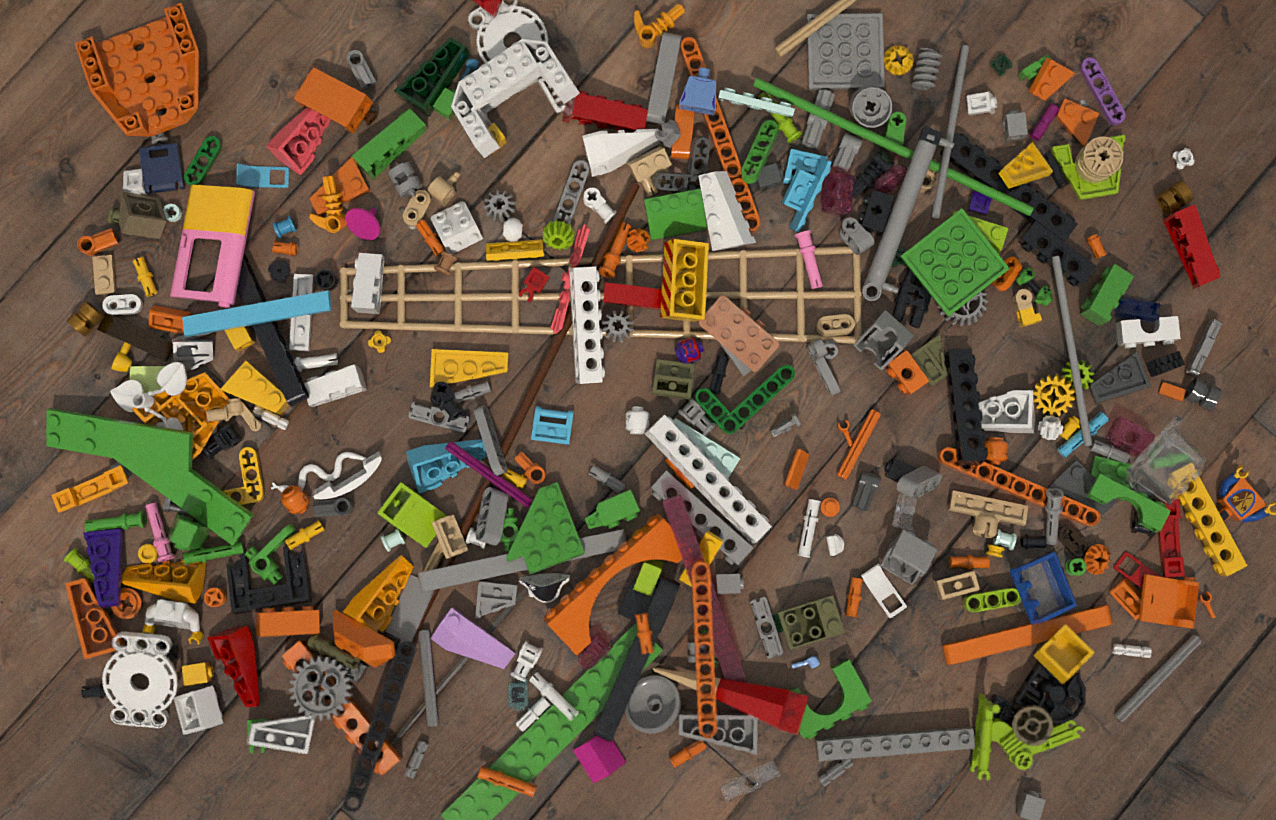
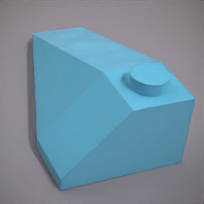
M482 439L454 442L479 461L487 457ZM448 443L424 445L406 451L408 465L418 494L441 486L442 481L450 476L452 478L457 476V472L465 467L469 468L468 465L445 449Z

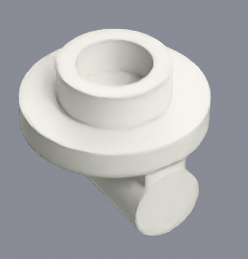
M839 535L826 536L830 556L837 555L844 550V540Z

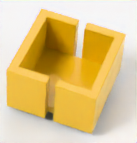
M1065 624L1034 657L1063 684L1095 652Z

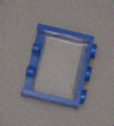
M1055 552L1044 554L1009 570L1031 625L1045 622L1077 606Z

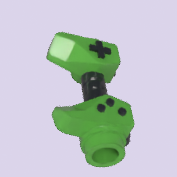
M1030 267L1023 269L1016 277L1017 283L1019 285L1026 284L1036 294L1035 302L1046 307L1053 300L1051 297L1053 291L1048 286L1038 287L1032 280L1035 272Z

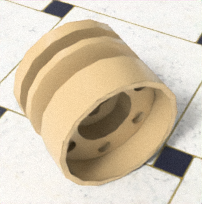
M1109 137L1092 139L1078 152L1075 158V168L1078 175L1090 183L1105 181L1120 169L1123 163V151L1121 146Z

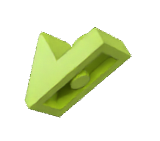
M657 559L644 561L633 589L652 596L664 562Z

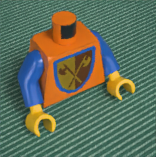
M1238 465L1236 473H1231L1222 481L1219 490L1220 497L1217 499V502L1222 507L1218 512L1224 522L1229 517L1234 521L1245 523L1258 521L1269 516V513L1276 515V511L1271 509V506L1276 505V502H1271L1268 508H1266L1267 504L1245 480L1249 470H1246L1244 473L1239 472L1243 465Z

